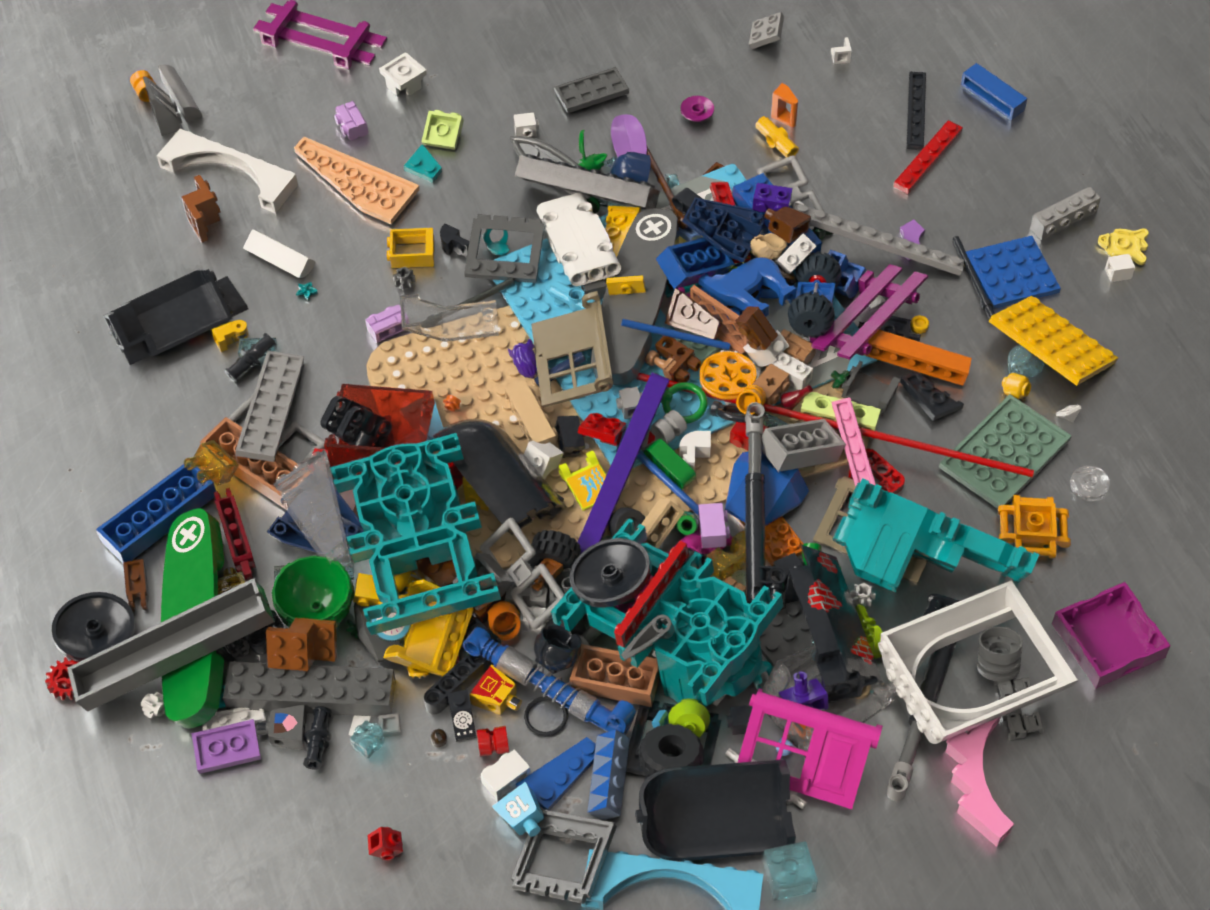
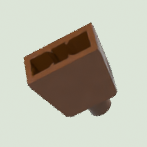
M784 206L778 211L769 208L764 217L770 220L769 231L787 243H791L802 234L808 232L812 216Z

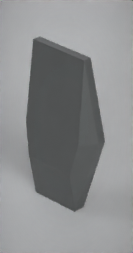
M354 603L357 636L377 663L388 661L383 658L386 649L391 645L402 646L400 639L386 640L378 634L371 635L366 625L368 621L364 616L363 609L373 605L360 606Z

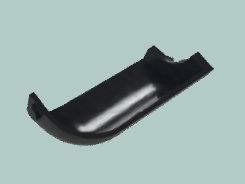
M466 419L452 423L433 435L435 439L457 433L464 459L454 461L453 464L501 524L507 519L513 518L520 529L532 523V518L534 517L553 519L567 508L514 441L498 425L483 419ZM510 528L508 532L511 535H514L513 531Z
M786 759L667 768L649 776L640 788L639 810L635 811L636 823H640L643 842L647 849L662 859L688 861L791 853L795 849L796 834L792 814L787 812L786 800H790V772Z

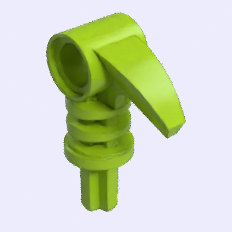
M859 604L855 608L874 659L881 658L882 654L878 643L881 642V633L883 632L876 625L875 619L869 618L865 607Z

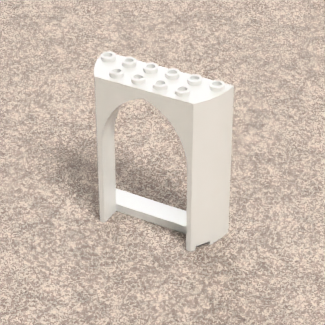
M1012 580L881 633V642L878 643L888 679L894 682L898 696L906 702L907 710L910 715L915 717L920 732H924L928 741L932 744L940 743L1073 686L1077 682V678ZM1017 617L1055 675L1050 679L998 701L971 709H955L936 704L924 697L915 682V676L920 665L935 651Z

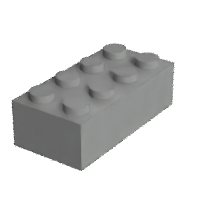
M825 419L765 428L761 437V451L778 472L836 462L846 445Z

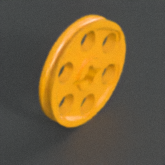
M725 351L715 353L709 356L700 368V383L703 389L710 395L720 399H737L746 387L756 381V368L753 362L746 356L736 352ZM730 359H734L737 362L734 364H730L727 361ZM712 363H716L719 366L717 368H712L709 365ZM749 369L751 372L745 374L742 373L741 370ZM708 377H712L715 380L712 382H708L705 379ZM745 383L747 386L741 388L737 384ZM721 387H727L729 390L726 392H722L719 389Z

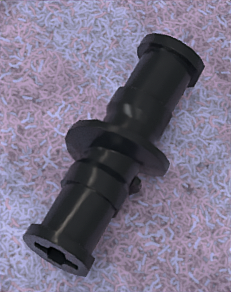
M264 333L263 338L251 346V349L240 350L242 357H239L229 369L226 368L225 373L230 379L237 382V378L250 367H254L253 363L261 364L259 358L263 357L272 346H276L275 341L267 333Z
M318 706L314 708V720L311 730H308L304 735V741L308 746L307 757L304 759L303 765L308 769L317 770L322 767V753L325 748H328V741L332 737L331 733L327 731L328 719L331 717L332 712L327 707Z

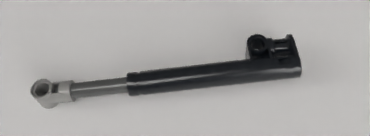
M757 402L749 404L745 414L749 473L745 476L746 600L749 604L763 586L769 588L772 600L775 598L773 596L775 592L782 594L783 600L786 572L781 567L766 566L765 475L761 473V437L763 435V415L765 410ZM751 413H756L758 416H753ZM777 576L780 581H774L771 577ZM783 602V607L781 610L786 608L785 602Z
M930 594L928 597L930 604L923 616L957 603L959 600L940 594ZM957 642L947 645L930 655L919 689L926 699L936 704ZM913 715L909 717L910 729L900 759L894 765L887 787V795L894 801H900L906 795L914 770L912 764L923 734L918 729L917 721ZM893 786H900L902 789L897 790Z

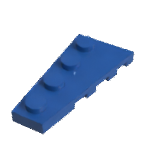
M588 737L584 738L516 783V788L526 782L533 790L539 806L544 810L550 811L594 763L596 743Z

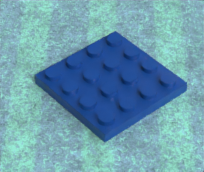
M1033 236L966 251L987 298L993 304V309L1016 304L1030 296L1041 298L1060 293L1061 287Z

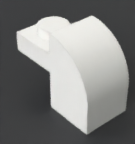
M778 330L776 331L778 334L777 338L771 342V345L766 350H755L749 344L743 347L757 366H767L777 360L775 357L789 347V344Z
M711 431L690 432L680 442L679 456L683 457V460L694 471L695 458H710Z

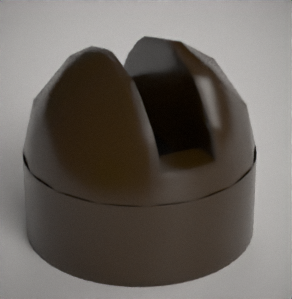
M443 729L432 731L430 735L432 745L442 747L447 743V734ZM437 734H440L442 740H438Z

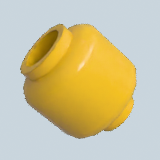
M1010 373L1002 381L1004 394L1007 396L1010 394L1018 400L1027 397L1031 391V383L1026 376Z

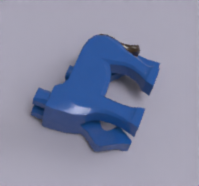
M765 257L752 259L724 275L716 274L710 277L708 274H704L698 281L702 286V291L739 316L742 315V312L747 307L753 306L759 307L765 317L769 315V305L759 302L760 298H779V303L783 306L786 304L785 300H788L791 304L797 292V288L794 286L797 278L785 273L776 263Z

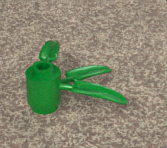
M581 130L579 134V151L583 158L579 160V165L590 171L591 169L601 170L607 154H592L586 157L584 150L585 130Z

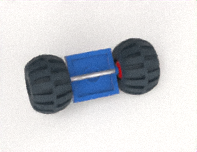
M810 253L796 269L798 287L796 297L788 309V320L792 329L799 335L803 334V337H819L825 334L834 322L833 300L835 289L841 281L842 272L837 260L828 253Z

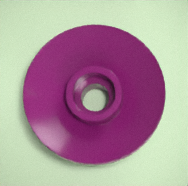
M691 96L681 103L680 111L686 119L700 122L709 119L713 115L714 104L704 96Z

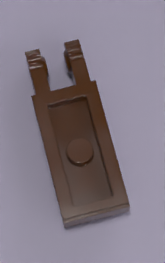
M144 560L123 562L126 596L132 612H135L134 598L141 597V607L143 610L148 609Z

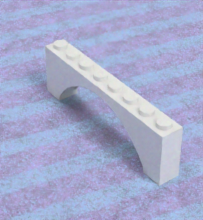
M182 129L176 132L157 155L160 168L173 173L184 167L203 163H221L237 167L249 174L258 184L261 191L258 196L261 208L273 213H277L298 186L296 174L292 171H287L277 165L269 164L261 159L254 158L246 153H241L233 148L223 146L218 142H213L205 137H200Z

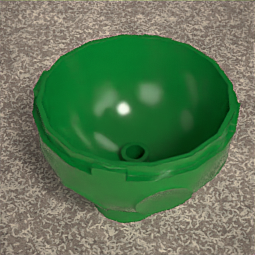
M320 556L299 558L285 565L276 577L271 593L273 606L287 627L291 626L295 618L336 621L337 628L349 613L354 598V586L346 568L338 561L335 562L327 557Z

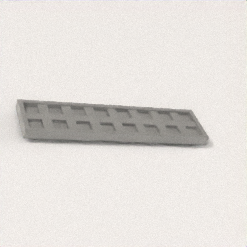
M267 350L236 447L235 456L275 461L304 363V356Z

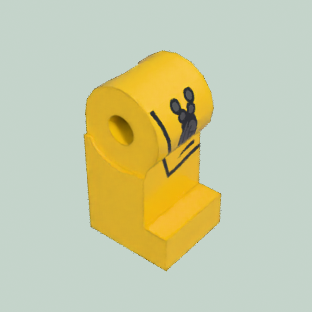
M235 320L212 329L214 341L221 352L228 350L227 345L237 341H244L249 335L247 324L243 320Z

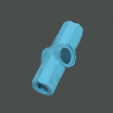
M555 281L549 291L550 296L568 304L572 311L586 309L582 306V297L585 294L581 288H571L559 281ZM588 300L587 302L592 303L595 300Z

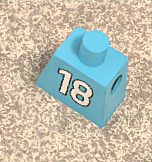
M526 782L492 806L519 835L527 832L530 837H533L540 832L541 829L537 823L543 820L544 815L533 790Z

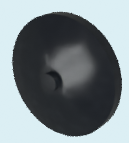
M623 538L604 540L592 545L579 555L570 571V584L576 597L589 606L599 608L617 606L631 600L644 589L651 576V561L645 548L633 540Z
M90 592L74 597L58 610L52 622V637L57 649L67 658L77 662L85 660L134 636L135 619L131 607L122 598L107 592Z

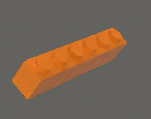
M878 330L868 340V344L872 345V349L869 355L864 354V356L962 386L969 374L972 360L970 357L882 330Z

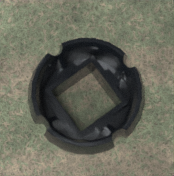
M547 625L546 629L545 627L541 629L534 641L535 661L552 674L566 670L579 659L582 641L577 634L572 635L563 626Z

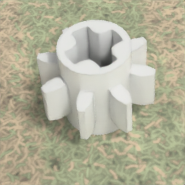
M865 582L859 585L854 584V590L850 591L854 604H860L864 607L867 605L871 606L872 600H875L876 596L875 593H872L873 586H869Z
M156 691L155 694L148 693L145 695L141 702L144 715L152 719L154 716L160 717L165 713L164 700L161 693Z

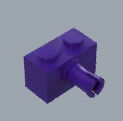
M797 672L794 674V687L778 692L779 698L822 711L829 709L827 692L817 678L807 681V674L805 672H798L799 679Z

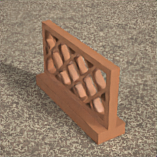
M693 285L690 288V298L705 310L707 308L709 313L722 322L717 338L723 342L730 343L729 351H737L745 356L747 353L743 347L748 344L749 340L738 330L739 326L735 320L739 315Z

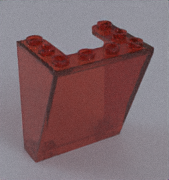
M342 384L336 396L345 397L372 409L375 414L385 417L392 423V430L383 448L349 445L339 439L337 444L334 434H330L325 439L324 447L328 451L327 458L331 462V469L333 466L370 457L390 446L407 443L417 444L427 441L435 404L433 391ZM342 401L338 402L339 408L342 406ZM385 423L381 424L379 431L385 428Z

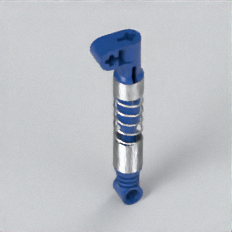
M476 627L463 642L464 649L470 655L487 657V660H491L497 670L524 686L528 682L534 684L535 688L533 691H536L537 687L542 689L543 697L546 695L553 699L552 703L556 701L562 705L561 708L563 706L568 708L570 714L583 720V722H591L606 732L617 730L624 735L628 733L636 714L634 706L629 702L621 700L612 711L601 705L600 701L594 696L580 690V688L574 689L571 687L570 682L564 683L562 677L556 678L551 672L544 674L543 666L537 668V662L511 648V646H503L498 642L495 643V640H491L490 634L480 627Z

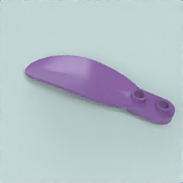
M628 114L616 116L611 125V138L617 157L627 152L646 154V136L638 119Z

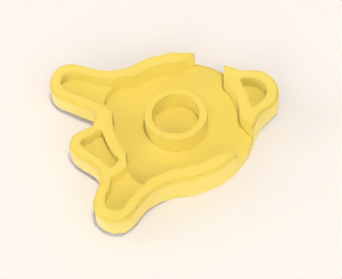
M1145 228L1136 231L1115 229L1113 233L1099 236L1098 244L1111 257L1129 254L1132 261L1138 265H1144L1147 258L1141 251L1148 249L1145 239L1148 237L1149 232Z

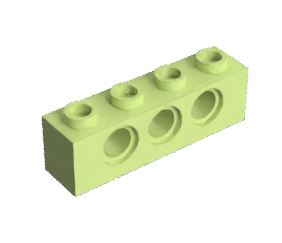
M811 392L804 397L801 413L836 421L832 402L841 399ZM851 401L858 426L876 431L881 409Z

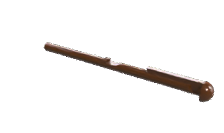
M647 146L646 154L650 155V167L656 176L657 182L661 185L669 205L677 217L679 227L686 229L689 226L682 222L685 216L673 205L672 198L674 195Z

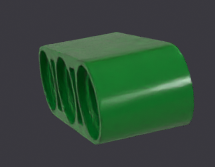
M657 439L644 450V454L681 489H684L696 479L695 471L662 439Z

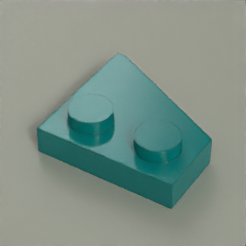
M421 145L403 166L404 171L431 183L442 173V167L424 145Z

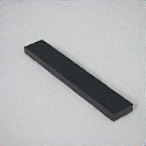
M909 72L906 149L922 150L924 148L926 72Z

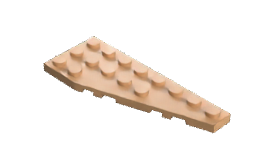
M303 137L294 147L296 154L360 211L391 225L420 190L419 185L309 138Z

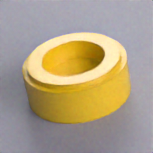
M922 315L913 317L910 325L911 330L918 334L927 332L929 320Z

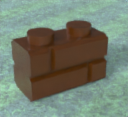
M747 307L742 312V315L735 320L739 326V332L747 337L749 346L755 350H766L778 336L759 307Z

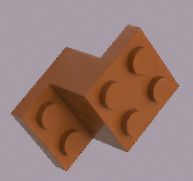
M201 175L194 177L197 190L181 198L187 219L201 243L208 241L206 233L209 231L207 226L220 221L219 213L221 211L216 203L218 201L214 191H210L211 188L208 181H204Z
M295 618L289 628L268 627L266 630L268 668L309 671L315 660L335 662L337 659L336 621Z

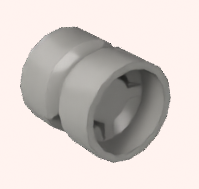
M671 410L663 416V419H659L651 425V431L666 444L674 440L675 436H679L687 430L684 418L675 410Z

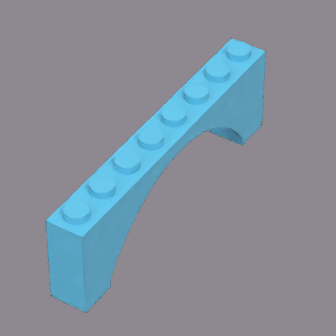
M589 849L586 869L592 856L593 849ZM623 851L616 853L607 852L591 898H586L585 903L581 904V907L603 910L604 904L632 884L652 878H676L705 889L726 910H759L763 874L755 870L740 871L734 867L719 868L712 864L698 865L686 860L677 862L662 858L656 859L645 854L635 856Z

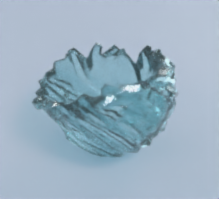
M1020 344L1009 351L1008 372L1012 373L1015 371V373L1026 377H1033L1037 373L1042 372V367L1045 365L1043 361Z

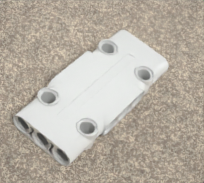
M575 193L538 205L537 213L545 226L544 230L558 263H562L564 273L568 276L573 286L585 285L620 273L621 265L613 252L609 236L598 215L593 213L592 205L587 201L584 194Z

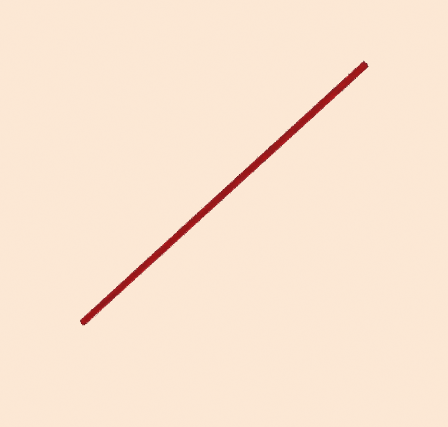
M639 372L636 379L647 382L650 375ZM670 380L667 387L670 388L680 382ZM701 388L709 398L736 404L737 399L725 400L716 398ZM681 390V391H685V392H689V393L696 394V393H694V392H692V391H690V390ZM765 403L763 405L766 412L806 422L825 419L832 428L839 430L837 421ZM859 427L862 436L1033 478L1034 470Z

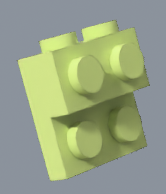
M440 110L429 111L421 141L422 145L456 150L458 137L461 136L464 123L462 116L454 112L448 114Z

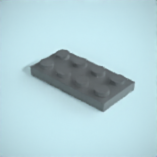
M613 67L554 86V91L566 112L570 113L629 94V87L618 69Z

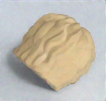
M773 233L764 236L759 234L751 241V250L756 258L765 257L776 260L787 247V242Z

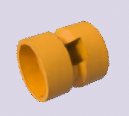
M137 71L131 76L130 84L141 101L150 102L143 77L146 76L153 83L155 82L148 71Z
M757 385L746 387L737 397V408L740 412L746 414L747 407L751 403L757 402L763 406L766 402L765 391Z

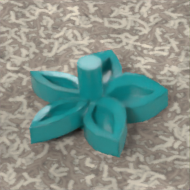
M312 282L305 285L298 284L300 290L296 292V296L304 294L305 299L308 300L310 295H315L318 291L312 286Z

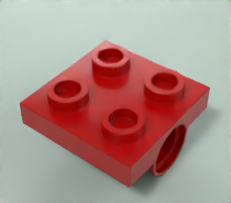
M590 413L580 424L578 433L600 439L602 443L617 447L622 433L625 431L626 423L621 422L617 418H606L599 413Z

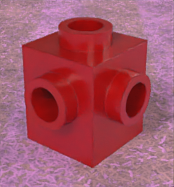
M379 827L367 835L368 850L371 856L388 861L403 852L401 831L393 830L391 827Z

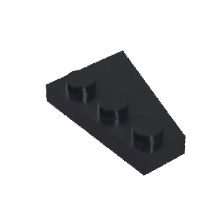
M917 371L901 377L900 383L932 421L961 410L964 406V403L958 400L956 402L950 398V394L946 391L941 392L934 387L933 382Z

